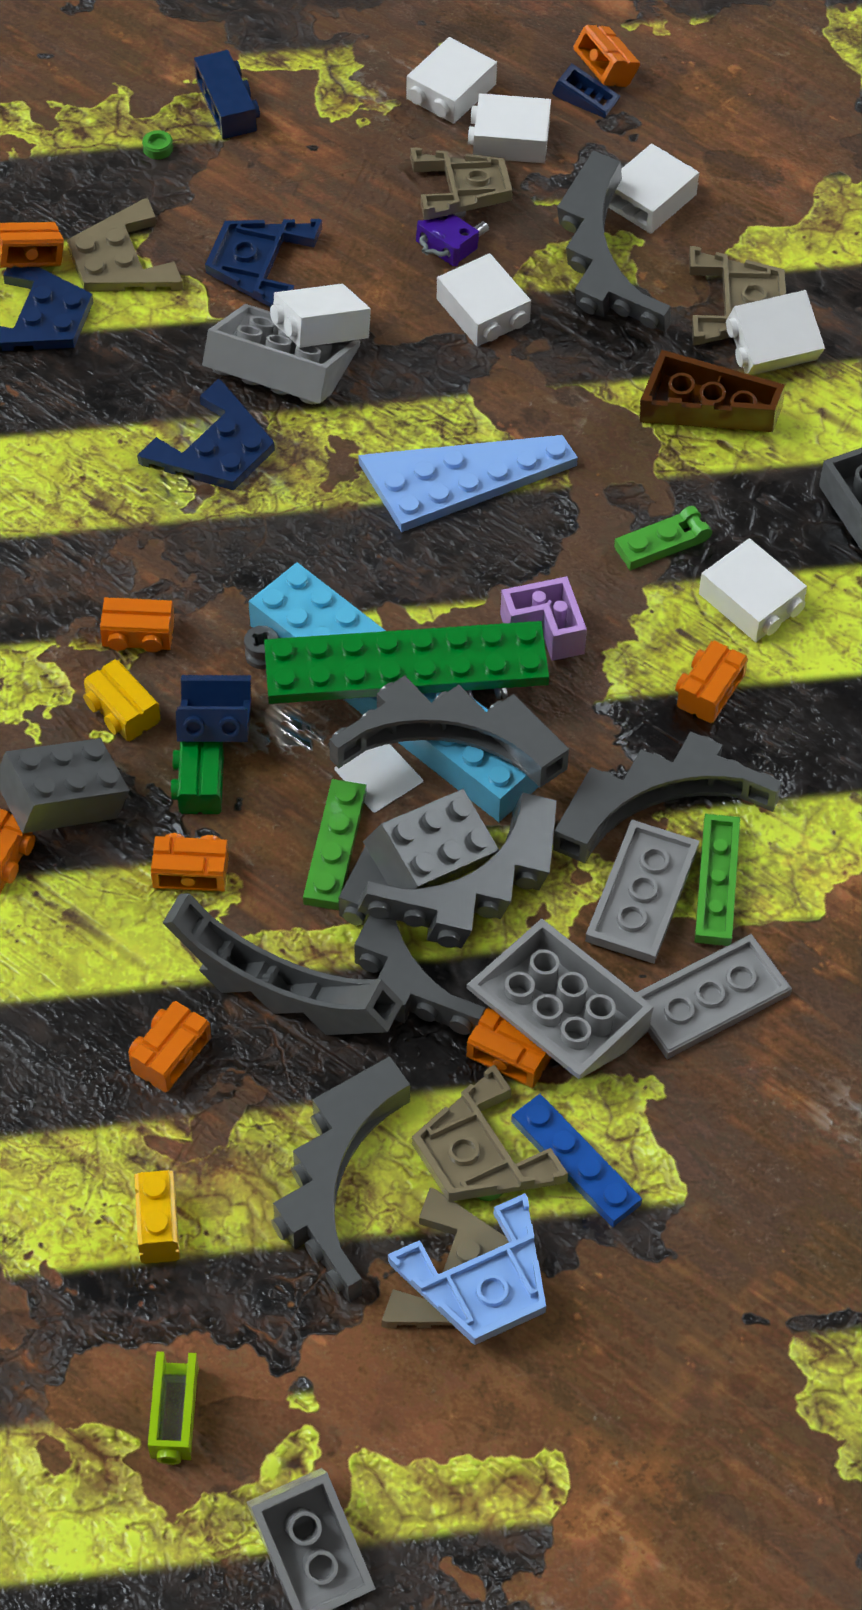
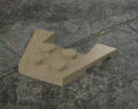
M410 148L413 172L445 171L450 193L421 194V209L424 220L512 201V186L504 158L466 154L465 159L449 157L448 151L437 150L436 155L422 154V148Z
M148 198L138 201L67 239L68 250L84 290L88 292L125 291V287H143L144 291H156V287H171V291L183 290V281L175 262L143 269L128 232L156 226V216Z
M690 246V275L722 276L724 316L693 315V345L730 338L726 328V320L734 306L786 295L784 269L750 260L740 263L729 260L727 254L716 252L715 256L702 253V248Z
M495 1065L489 1067L484 1072V1077L474 1086L470 1084L461 1092L462 1097L449 1108L444 1107L412 1136L414 1149L448 1202L560 1185L568 1182V1173L551 1148L519 1163H514L481 1113V1111L511 1098V1088Z
M429 1188L419 1216V1224L456 1235L443 1272L509 1243L506 1236L454 1201L448 1202L446 1197L438 1190ZM395 1289L391 1293L382 1318V1327L397 1328V1325H416L417 1328H431L432 1325H452L426 1299Z

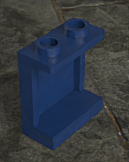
M182 675L181 704L176 708L177 742H248L252 709L251 675Z

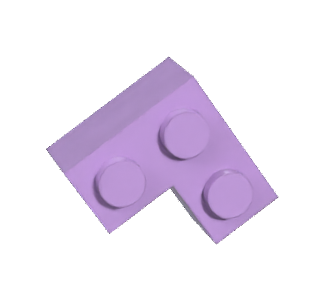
M567 576L501 590L500 615L503 623L542 621L544 641L552 661L585 653L587 629Z

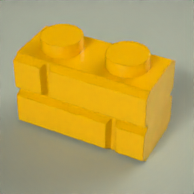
M114 659L103 666L102 670H97L85 678L86 694L83 695L85 703L92 712L100 711L104 716L106 726L114 735L120 733L126 741L130 742L141 735L144 730H149L161 720L159 703L118 660Z
M163 1170L134 1174L137 1237L141 1263L148 1264L179 1260L176 1187L173 1171Z

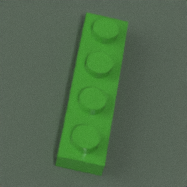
M336 779L331 780L303 895V905L339 910V896L345 886L366 797L367 784Z
M705 814L694 943L728 946L732 942L740 817Z

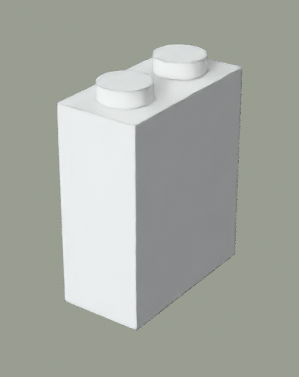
M448 37L407 75L406 99L455 124L472 105L478 102L479 93L486 94L496 85L497 61Z
M479 93L478 106L472 105L471 124H475V127L469 126L468 145H473V155L504 158L505 161L545 164L551 99Z
M651 143L621 169L622 180L612 196L608 208L652 234L697 195L699 172Z
M490 253L437 277V300L477 347L488 341H494L499 336L514 329H519L530 322L531 300Z
M344 284L274 292V302L270 308L271 320L299 348L369 338L371 308Z
M806 290L734 306L726 320L728 335L730 338H734L737 347L735 351L737 363L740 367H743L746 374L755 375L815 361L825 349Z
M749 538L701 573L699 595L753 641L757 642L766 634L769 636L775 633L781 623L790 616L794 618L800 614L805 607L804 600L807 586Z

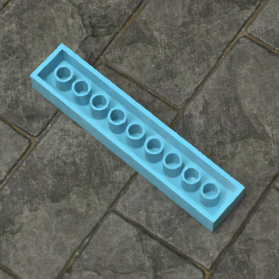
M298 562L249 600L250 626L270 627L276 631L278 638L386 631ZM426 693L423 695L432 703L440 693ZM377 697L344 699L362 715L368 710L377 708ZM477 702L486 712L488 711V709ZM436 740L398 742L458 791L464 789L472 802L498 822L514 809L522 792L532 794L539 787L525 773L509 762L475 747Z

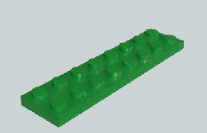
M542 621L264 639L269 704L377 697V693L384 685L395 682L403 676H406L422 694L449 692L458 685L465 691L549 685Z

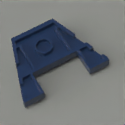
M283 219L282 224H265L264 220L224 221L205 263L206 273L271 307L274 302V292L294 290V285L267 279L283 241L314 248L322 231V220L310 219L311 223L295 224V219Z
M7 267L3 274L4 284L31 290L14 328L0 326V347L2 351H14L16 346H33V350L74 348L93 305L92 293L40 267Z
M217 379L200 395V405L219 415L220 418L184 452L178 451L156 437L137 455L138 464L145 467H150L151 464L164 467V472L176 475L178 472L194 475V480L235 490L275 451L274 441L228 387L220 379Z

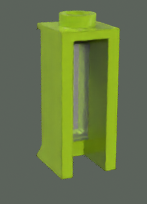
M156 1351L148 1449L150 1458L157 1459V1462L162 1464L175 1465L181 1463V1460H191L197 1377L199 1372L197 1353H188V1363L184 1364L166 1363L165 1353Z

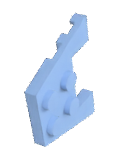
M525 1193L494 1207L493 1214L509 1243L443 1273H437L420 1240L388 1254L390 1266L474 1345L546 1312L543 1284L534 1243L533 1225L531 1224L529 1202Z

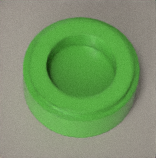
M155 130L143 137V152L147 157L157 160L164 159L173 152V140L169 133Z

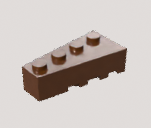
M661 349L640 400V422L773 432L783 407L785 384Z

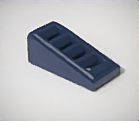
M572 63L559 78L552 92L559 99L603 118L608 115L621 97ZM591 94L596 95V97H595L594 99H592V98L589 97V96H590ZM602 98L608 100L604 106L599 103Z

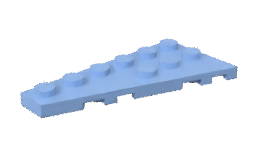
M563 435L358 455L360 467L401 532L577 466L578 459Z

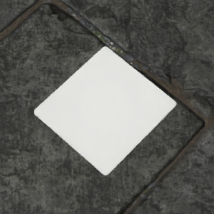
M390 744L366 750L339 769L337 766L334 768L344 781L367 784L364 803L374 813L423 782V779Z

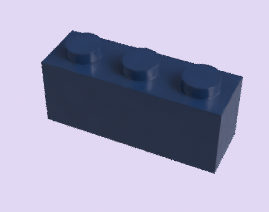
M229 50L194 57L196 82L222 139L257 131L256 118H260L258 103L256 100H251L248 81L242 80L239 62L237 60L233 61Z

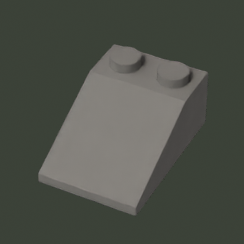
M324 1469L315 1470L246 1502L292 1610H332L376 1589L329 1475Z

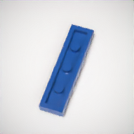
M538 1094L512 1114L511 1122L539 1152L549 1148L553 1150L568 1173V1182L612 1228L641 1206L642 1198L541 1094Z

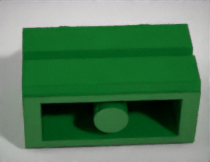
M180 742V750H173V771L179 772L178 779L171 780V800H178V808L181 814H198L199 812H202V814H220L222 812L223 742Z

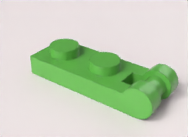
M688 506L678 515L615 538L614 548L628 569L633 570L708 540L712 535V530L706 522L700 520L701 514L695 506ZM690 527V531H683V529Z

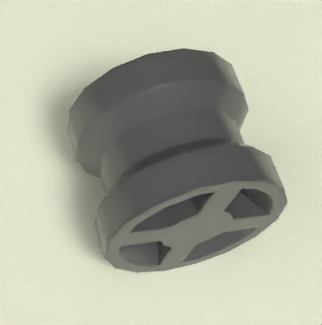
M256 626L247 631L244 636L245 658L249 665L257 669H266L264 639L278 638L276 631L267 626Z

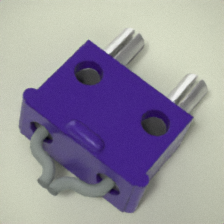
M466 211L429 220H418L416 242L424 247L421 251L426 255L435 254L450 265L458 266L459 261L478 248V239L489 230V226L482 221L475 227H472L461 219L466 215Z

